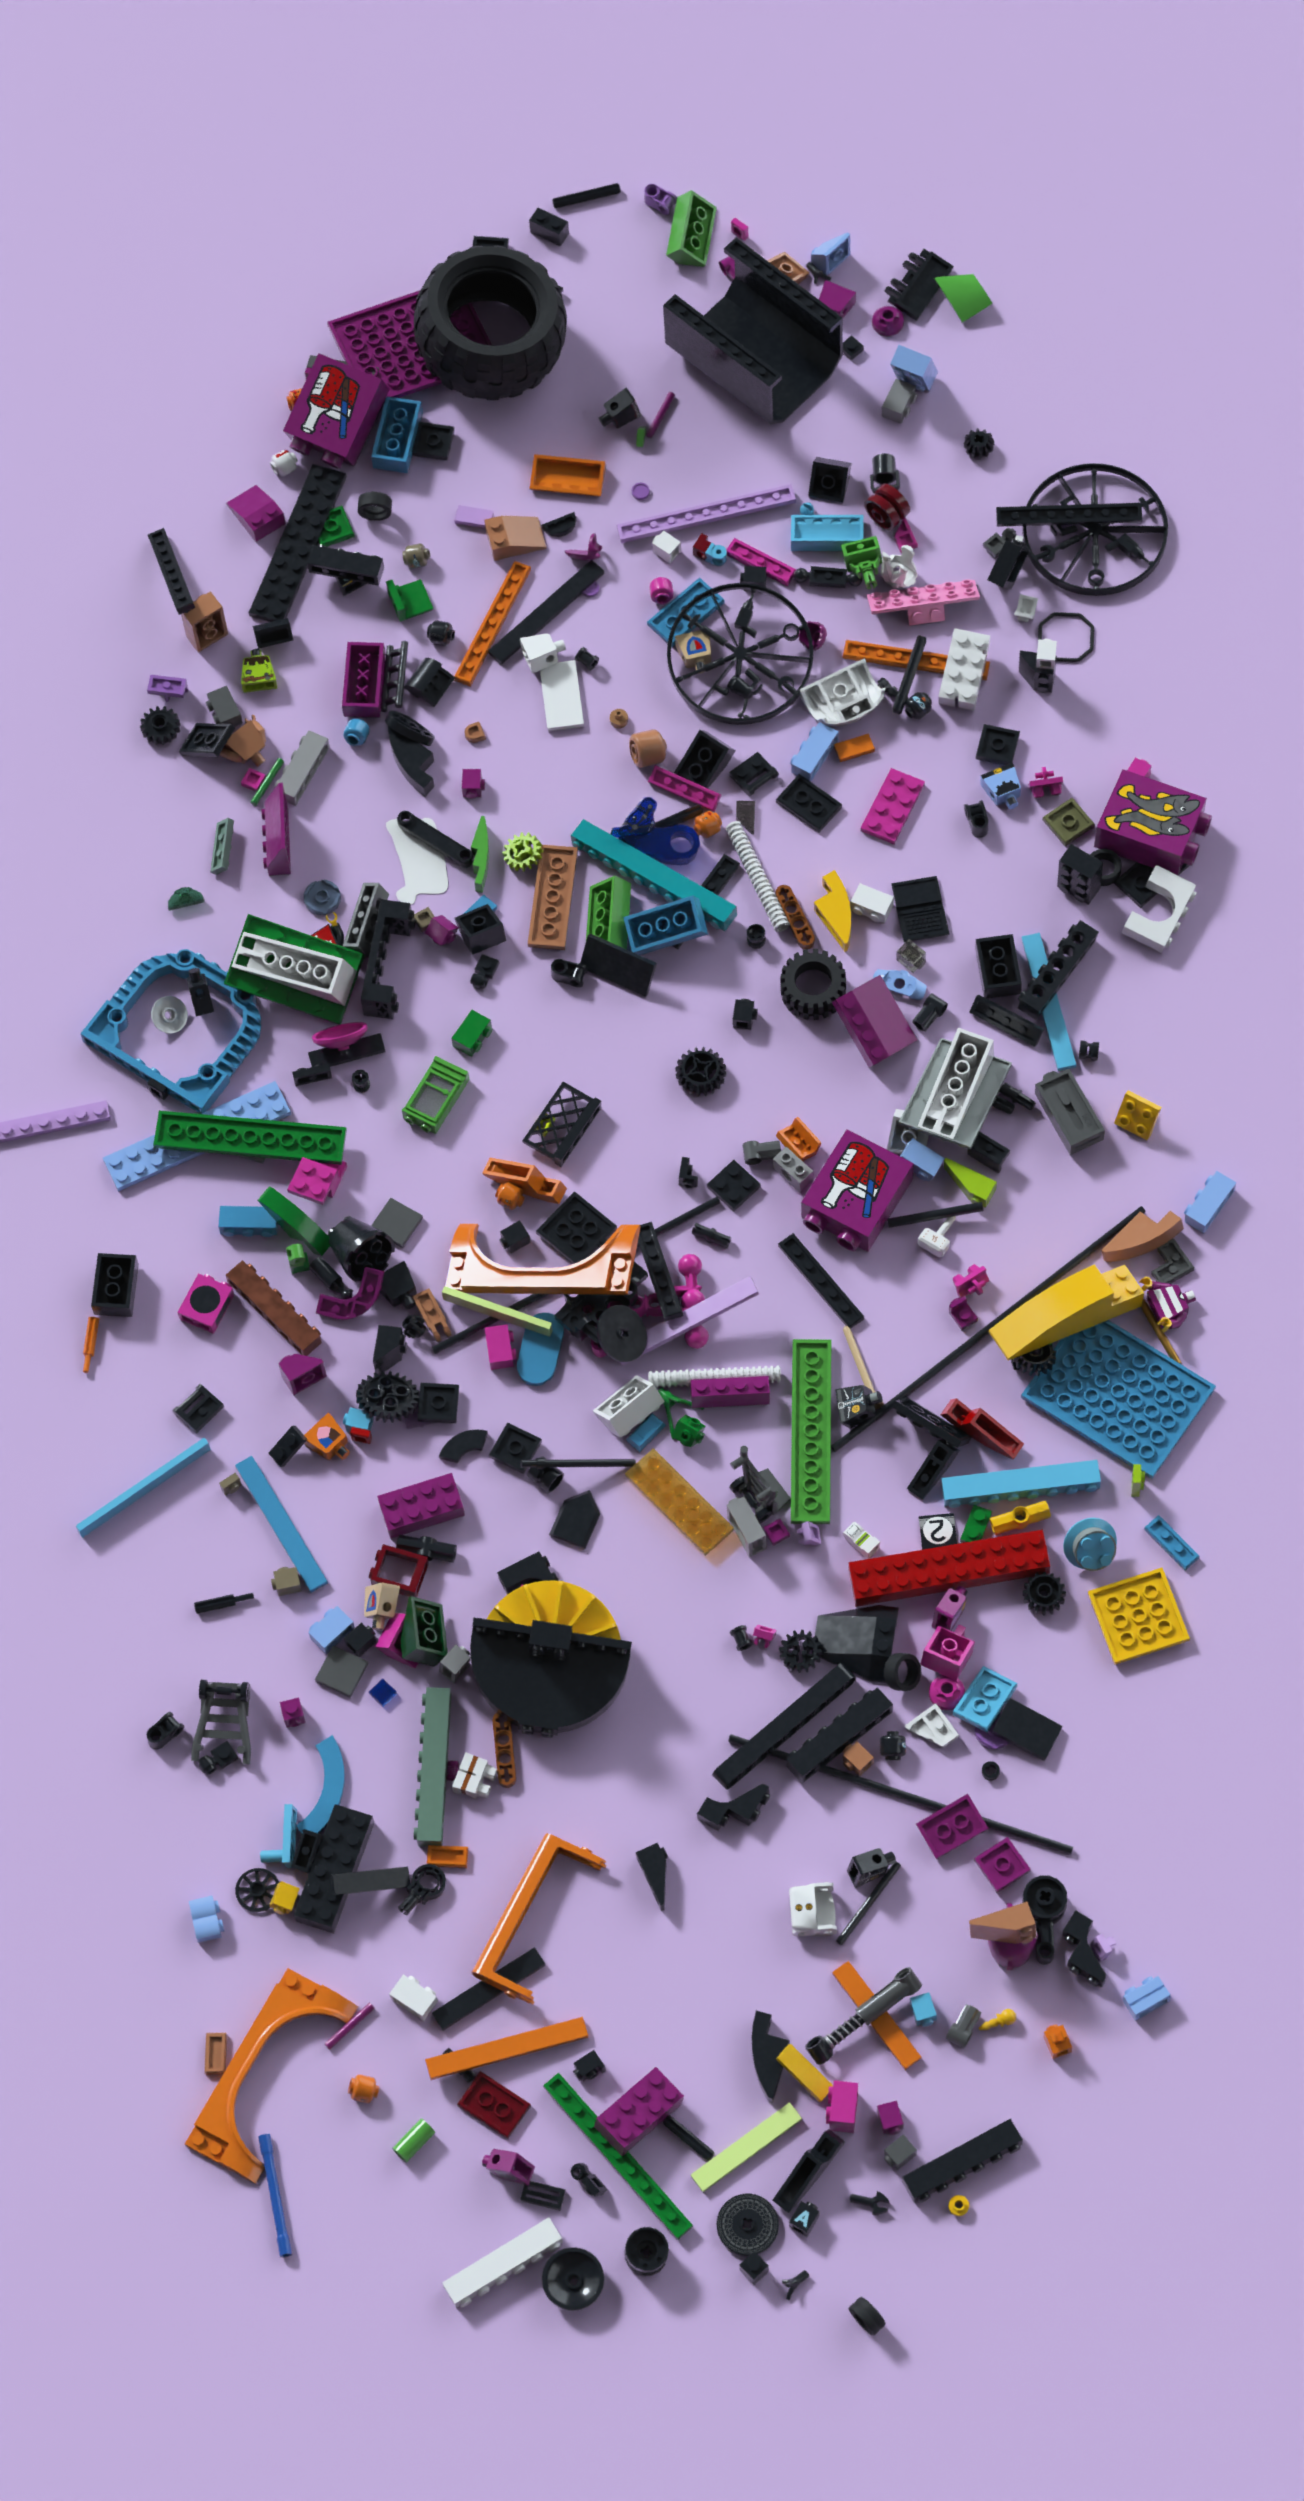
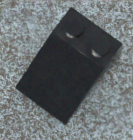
M699 730L674 774L709 788L728 765L736 750L707 731Z

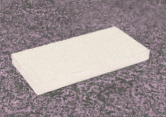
M575 660L557 662L540 670L548 731L584 727Z

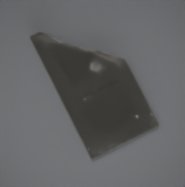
M737 801L736 820L741 822V825L751 834H754L755 801Z

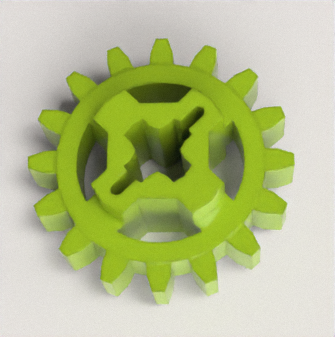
M521 832L520 837L514 835L513 840L508 839L509 845H504L506 851L502 852L504 861L511 869L514 868L515 871H518L521 868L525 872L526 867L531 870L532 864L538 865L536 860L542 859L540 853L543 852V849L541 848V842L535 835L532 836L530 833H527L525 836Z

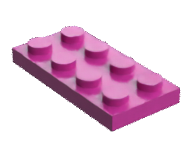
M891 768L861 826V831L895 844L925 785V781Z

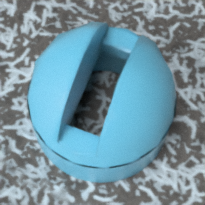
M808 502L803 503L800 507V515H814V506Z

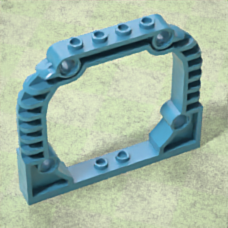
M182 949L177 954L167 953L162 956H153L151 959L140 963L130 976L127 977L110 1001L106 1000L80 1034L83 1042L147 1082L151 1078L167 1088L168 1095L202 1114L207 1112L230 1083V1077L255 1047L261 1033V1017L256 1006L255 995L224 984L228 971H223L215 962L210 963L200 953L195 954L188 949ZM184 960H190L188 963H182ZM199 968L200 973L205 974L209 986L231 998L234 1010L243 1016V1021L238 1033L213 1064H203L200 1066L198 1074L180 1078L175 1084L162 1076L157 1069L147 1067L141 1059H134L121 1051L120 1032H123L128 1027L126 1015L157 978L173 973L182 979L190 977V969ZM117 1018H121L118 1022L114 1021ZM207 1074H212L209 1078L205 1077Z

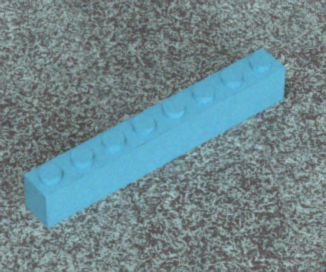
M1098 1460L942 1478L941 1482L944 1507L949 1506L950 1508H957L964 1504L973 1506L981 1502L997 1503L1000 1500L1006 1499L1008 1501H1016L1023 1497L1034 1499L1040 1495L1052 1497L1058 1495V1493L1075 1494L1083 1490L1093 1492L1100 1489L1101 1485Z

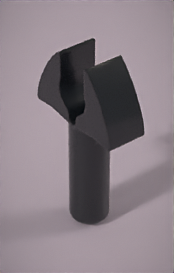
M877 2191V2195L873 2198L856 2194L850 2195V2202L870 2206L873 2209L872 2215H879L888 2211L887 2208L878 2207L876 2204L880 2201L889 2203L888 2198L879 2191Z

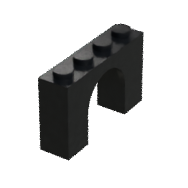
M539 1551L497 1572L498 1579L507 1595L521 1587V1584L526 1585L533 1582L550 1580L559 1581L555 1572H550L548 1568L550 1563L547 1557H542Z

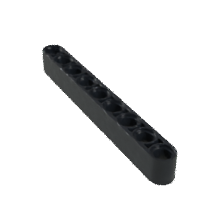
M843 1663L837 1665L714 1770L712 1776L726 1790L730 1789L855 1682L856 1676Z

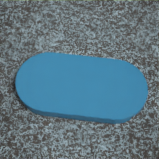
M546 1312L536 1314L533 1317L552 1323L553 1332L549 1337L525 1328L517 1361L519 1376L525 1383L532 1386L543 1385L553 1378L564 1337V1327L555 1320L554 1314Z

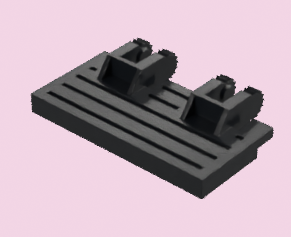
M926 249L922 250L920 256L913 252L908 255L913 263L907 260L903 262V267L908 272L902 279V282L895 278L890 281L891 285L897 290L889 286L885 288V293L890 296L887 302L916 321L939 289L935 278L948 276L954 267L934 252H929Z

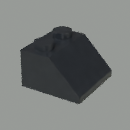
M816 457L813 461L808 496L843 503L852 463Z
M1020 650L1019 673L1033 690L1041 693H1052L1056 672V658L1055 669L1036 668L1037 653Z
M488 904L454 918L464 943L472 955L506 941L503 924Z
M378 1326L373 1355V1365L378 1375H381V1371L385 1372L402 1360L403 1353L406 1354V1335H403L402 1327Z

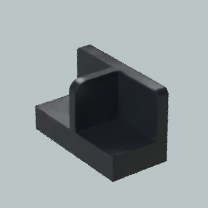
M979 1131L972 1148L967 1149V1154L993 1171L1000 1173L1001 1165L1010 1154V1150Z

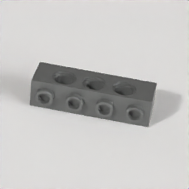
M363 883L343 943V947L363 953L365 955L364 958H369L381 899L388 900L389 897L388 892L380 883Z

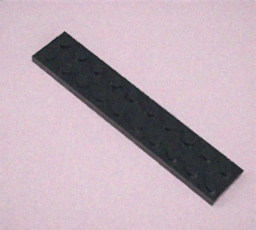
M312 464L249 610V616L269 622L287 618L308 569L307 562L312 546L319 543V537H321L324 525L329 519L330 511L334 508L347 478L346 473Z

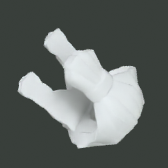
M908 545L901 547V555L889 556L882 552L883 558L880 574L885 583L889 584L892 588L909 587L916 582L918 575L913 562L915 553L913 548ZM899 567L898 571H894L893 569Z

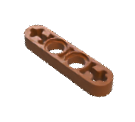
M780 885L776 889V897L787 917V921L790 923L791 931L800 948L810 949L815 943L814 934L792 889L788 885ZM783 891L785 894H787L788 901L786 902L784 896L781 895V892ZM789 906H794L797 909L794 913L786 911ZM796 921H801L804 923V926L802 928H796L794 927V923ZM804 932H805L806 938L809 939V942H808V943H806V941H803V933H804Z
M495 1713L492 1721L498 1781L501 1786L509 1788L516 1782L511 1722L504 1721L505 1730H501L500 1723L496 1722L500 1720L501 1716ZM502 1735L509 1738L508 1743L505 1745H501L498 1742V1738ZM504 1754L511 1757L510 1762L506 1764L500 1762V1757ZM507 1768L509 1776L512 1777L509 1778V1782H505V1779H502L505 1777L504 1769Z

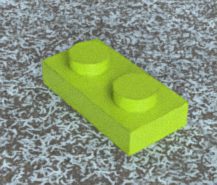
M1133 1464L1131 1497H1139L1140 1490H1144L1145 1471H1141V1464Z

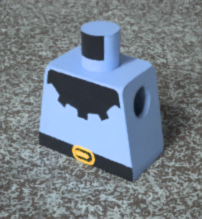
M1013 763L981 775L980 785L995 805L999 806L1006 803L1008 809H1014L1018 806L1016 798L1020 797L1021 787Z

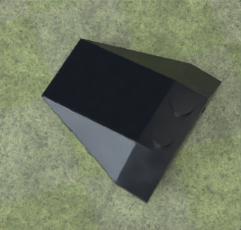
M876 1605L818 1615L815 1636L818 1637V1642H821L822 1648L820 1650L823 1655L818 1657L834 1665L843 1663L851 1672L862 1676L868 1681L886 1683L884 1668L888 1658L892 1655L899 1608Z

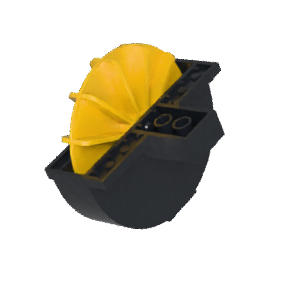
M553 1580L526 1584L501 1599L490 1612L487 1619L473 1617L470 1652L476 1684L491 1708L502 1718L518 1726V1730H522L521 1733L533 1735L534 1732H538L543 1737L553 1738V1735L558 1736V1733L585 1726L597 1719L612 1705L624 1685L629 1667L632 1642L621 1640L617 1624L606 1606L595 1595L577 1585Z

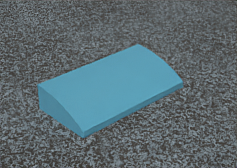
M791 515V551H842V544L863 539L864 515Z

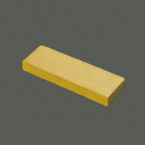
M788 2044L776 2058L818 2102H821L826 2097L829 2086L833 2087L792 2044Z

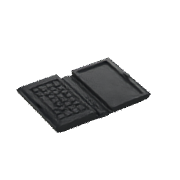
M937 876L891 883L903 942L949 935Z

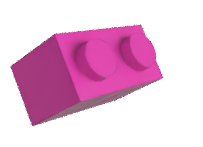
M508 1324L485 1327L491 1370L514 1367L513 1360H517L515 1348L511 1349L510 1342H514L513 1331L508 1330Z

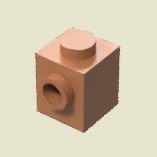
M857 1741L853 1745L849 1744L843 1750V1765L849 1771L853 1770L858 1776H861L874 1764V1757Z

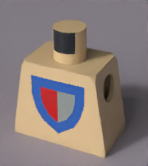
M701 630L675 636V646L686 668L695 667V670H698L703 665L711 662L710 637L701 632Z
M382 1582L365 1587L364 1616L373 1619L372 1629L384 1630L385 1620L395 1616L400 1586Z

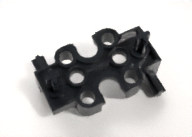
M601 1237L596 1245L600 1248L608 1239ZM634 1261L628 1290L633 1293L630 1295L578 1294L576 1297L569 1296L570 1294H564L566 1303L554 1315L555 1320L581 1342L588 1336L598 1344L597 1319L612 1301H619L624 1306L631 1308L638 1300L637 1287L648 1277V1273ZM585 1305H591L593 1307V1311L590 1313H585L583 1311V1307Z

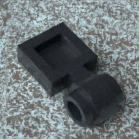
M482 954L474 969L475 973L471 977L470 984H473V987L478 989H485L488 978H493L500 964L499 960Z
M226 1741L210 1751L213 1758L208 1755L200 1758L198 1766L203 1773L210 1775L217 1769V1764L223 1769L236 1761L238 1756L229 1742Z
M577 2163L572 2166V2177L576 2180H582L581 2182L585 2185V2190L594 2197L601 2196L608 2190L595 2174L590 2173L586 2164Z

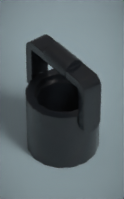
M887 453L874 456L872 459L873 474L870 475L872 492L875 494V491L879 488H874V481L878 484H889L896 480V484L891 486L899 490L900 475L899 470H896L895 457Z

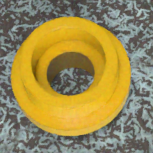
M956 2195L950 2199L948 2207L953 2215L963 2216L969 2210V2202L964 2196ZM961 2202L963 2207L956 2208L955 2204Z

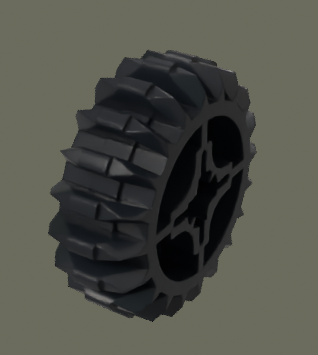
M704 1046L702 1051H698L697 1047L694 1049L695 1052L688 1050V1055L682 1054V1060L678 1059L677 1061L678 1066H676L675 1070L677 1072L676 1079L678 1084L683 1086L684 1091L689 1089L690 1095L696 1092L698 1097L700 1093H704L707 1096L708 1091L713 1094L714 1088L719 1090L720 1084L724 1083V1077H726V1065L723 1064V1058H719L718 1052L713 1054L711 1048L705 1051ZM693 1064V1069L686 1074L687 1068ZM716 1069L715 1075L709 1080V1075Z

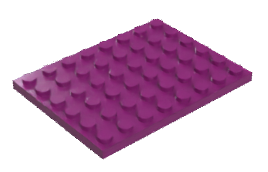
M420 290L327 322L328 328L346 364L370 375H373L371 369H374L376 373L373 376L382 379L390 388L387 397L401 398L442 384L438 376H433L427 369L415 341L414 311ZM472 303L460 307L449 318L451 323L464 337L479 344L492 346Z

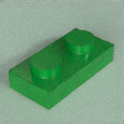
M973 1505L960 1542L982 1540L992 1511Z

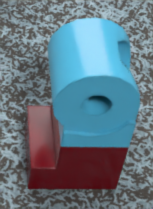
M701 533L693 546V555L716 566L724 565L727 560L726 548L709 542L708 536Z

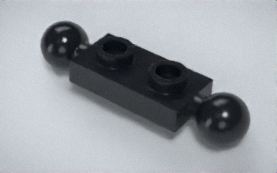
M811 566L810 572H807L804 568H798L794 572V578L797 582H805L807 579H810L809 586L846 588V582H849L851 586L856 587L863 580L862 575L861 579L855 573L847 575V569Z

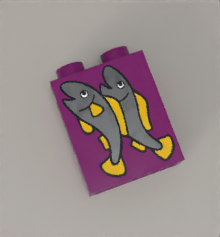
M1122 769L1096 827L1094 847L1112 850L1118 856L1152 868L1158 865L1179 875L1183 863L1192 866L1196 859L1200 846L1193 843L1196 834L1205 837L1210 827L1212 815L1204 813L1207 798Z

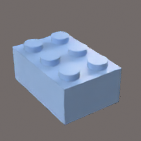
M898 345L890 363L897 379L915 385L919 391H930L938 374L932 358Z

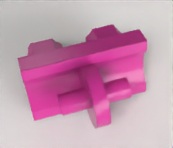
M1041 767V773H1035V778L1042 779L1029 781L1028 787L1032 790L1034 798L1044 797L1043 787L1049 786L1051 796L1060 795L1063 776L1047 778L1054 776V772H1047L1046 767Z
M975 1264L968 1268L967 1276L963 1277L961 1274L953 1277V1283L960 1298L968 1294L971 1295L974 1292L978 1295L983 1294L982 1287L989 1282L986 1268L984 1266L978 1267Z

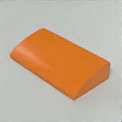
M534 454L530 490L601 497L606 463L605 461Z

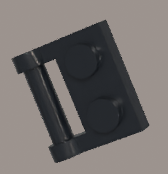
M757 752L730 771L729 776L748 796H751L755 793L756 789L767 781L779 776V773ZM764 771L767 772V773L764 774L762 777H760L758 780H756L755 782H753L751 785L748 784L750 781H752L753 779H755L757 776H759V775H760L761 773H763Z
M199 1384L196 1390L179 1407L176 1406L172 1411L192 1430L198 1433L224 1405L202 1384ZM201 1395L204 1396L187 1414L184 1413Z

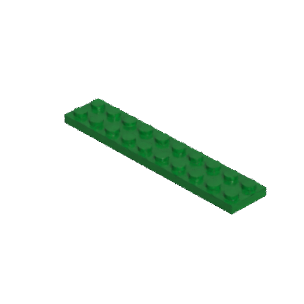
M159 1110L153 1146L154 1148L294 1161H301L302 1157L318 1163L342 1165L347 1128Z

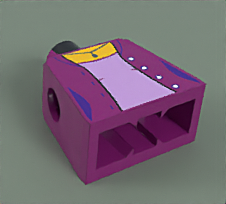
M958 1586L956 1590L948 1589L935 1608L931 1627L936 1629L938 1626H941L950 1631L953 1630L965 1609L968 1591L964 1587Z

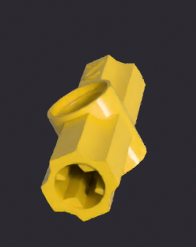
M1042 1501L1026 1507L1018 1506L1011 1512L990 1518V1524L993 1533L998 1535L1014 1529H1024L1029 1524L1051 1518V1513L1047 1502ZM1018 1515H1022L1025 1517V1519L1019 1521L1015 1517Z

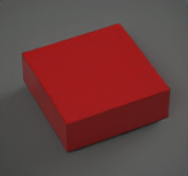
M356 1427L351 1428L352 1441L371 1444L372 1434L370 1430Z

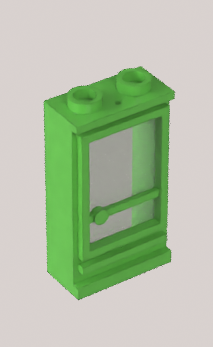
M435 1056L416 1090L402 1109L404 1120L411 1125L416 1124L427 1133L432 1132L436 1134L470 1080L468 1071Z

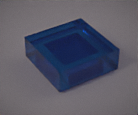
M382 1678L369 1691V1694L384 1707L397 1694V1691Z

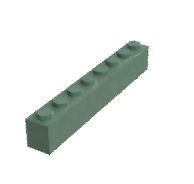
M426 1687V1694L422 1695V1706H425V1713H421V1725H424V1732H420V1744H423V1750L419 1751L418 1761L422 1763L421 1770H418L417 1782H420V1789L416 1790V1801H419V1808H415V1820H418V1828H414V1840H417L418 1846L422 1847L443 1845L452 1697L450 1688Z

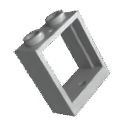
M736 1497L730 1500L729 1504H727V1518L748 1556L751 1557L767 1549L766 1534L745 1497Z

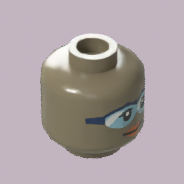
M422 543L409 545L402 553L404 564L410 568L426 566L428 559H430V551Z

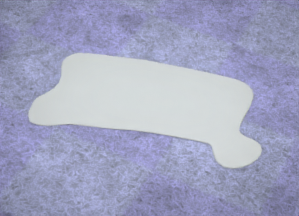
M397 819L386 822V828L392 836L400 858L405 880V887L399 889L396 893L398 900L413 904L417 894L444 893L448 888L444 855L402 830L398 826ZM421 819L427 824L437 829L435 822L432 819Z

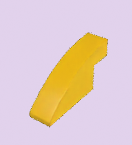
M833 870L822 877V886L828 894L814 902V911L843 951L846 952L848 951L851 937L850 902L840 877Z

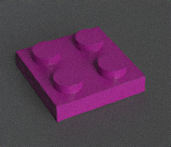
M1008 1837L974 1858V1861L996 1893L1031 1870Z

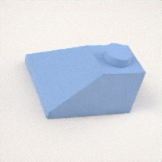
M847 232L829 240L812 251L811 262L820 271H823L825 275H829L851 255L850 234Z

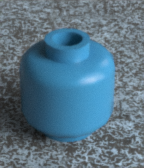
M351 719L346 725L343 736L348 744L359 746L365 743L370 729L365 721Z

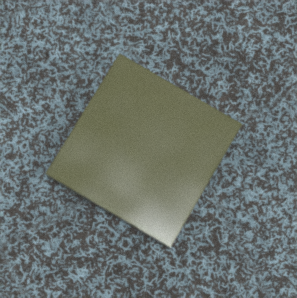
M1073 798L1043 816L1042 819L1064 846H1067L1095 827V823Z

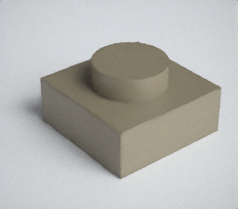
M236 1472L219 1483L225 1496L229 1493H235L242 1485Z

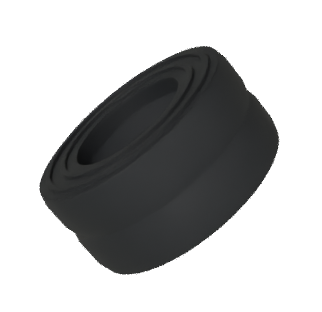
M859 2297L848 2308L854 2319L873 2336L886 2324L881 2314L863 2297Z

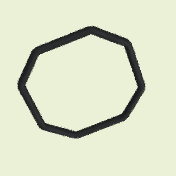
M1054 612L1040 622L1038 629L1039 640H1042V626L1054 616L1080 617L1091 627L1090 649L1079 658L1056 657V661L1079 662L1093 651L1094 626L1082 614Z

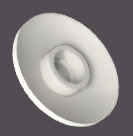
M174 996L162 997L152 1007V1021L155 1027L164 1033H176L187 1022L188 1013L186 1006L180 999ZM166 1012L170 1014L169 1019L165 1017Z

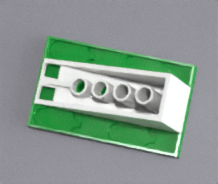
M248 914L224 984L314 1017L341 1024L365 955Z

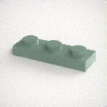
M226 818L216 825L210 871L215 875L228 870L231 840L234 831V820Z

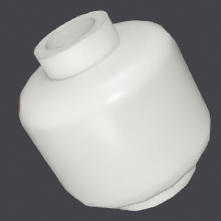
M282 450L272 456L270 465L276 475L286 476L296 470V462L298 460L293 452L290 453L287 450Z

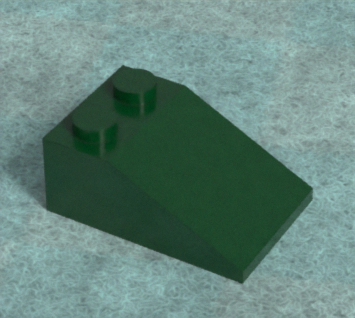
M413 1596L408 1598L401 1636L402 1659L435 1667L448 1654L442 1604Z

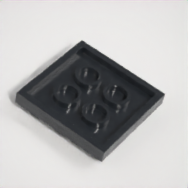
M574 1191L536 1230V1234L571 1263L575 1264L592 1255L599 1248L596 1245L601 1237L608 1239L617 1230V1225Z

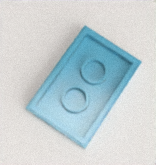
M983 1666L953 1710V1715L988 1732L1018 1687V1684Z

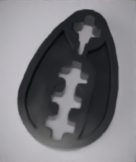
M389 711L385 719V723L390 728L423 745L431 746L435 738L423 725L401 712Z

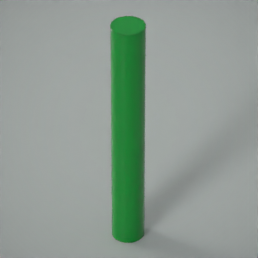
M278 758L250 801L252 805L257 806L283 765L284 761Z

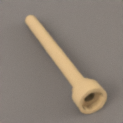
M845 1326L843 1332L863 1384L874 1393L875 1390L851 1329ZM883 1400L881 1403L875 1404V1410L884 1405Z

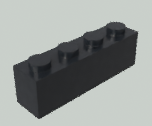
M313 545L307 562L309 573L379 586L384 570L383 558L379 556L364 555L360 552H348L340 548H328L324 545Z

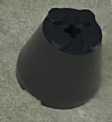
M351 1216L345 1217L343 1221L328 1232L331 1249L346 1275L354 1282L362 1281L365 1267L384 1271L389 1265L387 1261L391 1253L395 1251L394 1241L386 1232Z

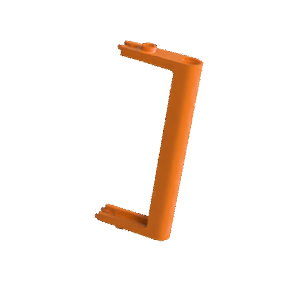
M548 1833L544 1835L471 1972L477 1979L504 1991L506 1996L512 1999H521L529 2004L535 2003L533 2001L534 1997L531 1996L533 1994L532 1991L495 1973L555 1858L558 1854H562L599 1871L601 1868H606V1861L592 1854L590 1849L586 1847L579 1848Z

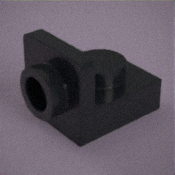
M682 1157L679 1185L685 1188L698 1187V1177L692 1176L693 1165H690L689 1157Z

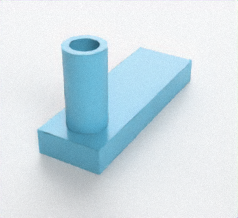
M284 1804L283 1850L261 1851V1863L282 1862L287 1868H292L293 1857H295L294 1853H296L297 1809L292 1804Z

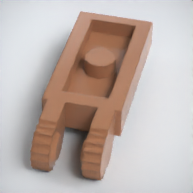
M427 1289L412 1296L422 1318L425 1319V1323L428 1329L431 1330L436 1342L441 1341V1337L435 1327L442 1325L445 1335L447 1337L451 1336L446 1318L431 1290Z

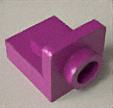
M965 1296L956 1298L950 1303L949 1314L961 1331L978 1321V1317L968 1305Z

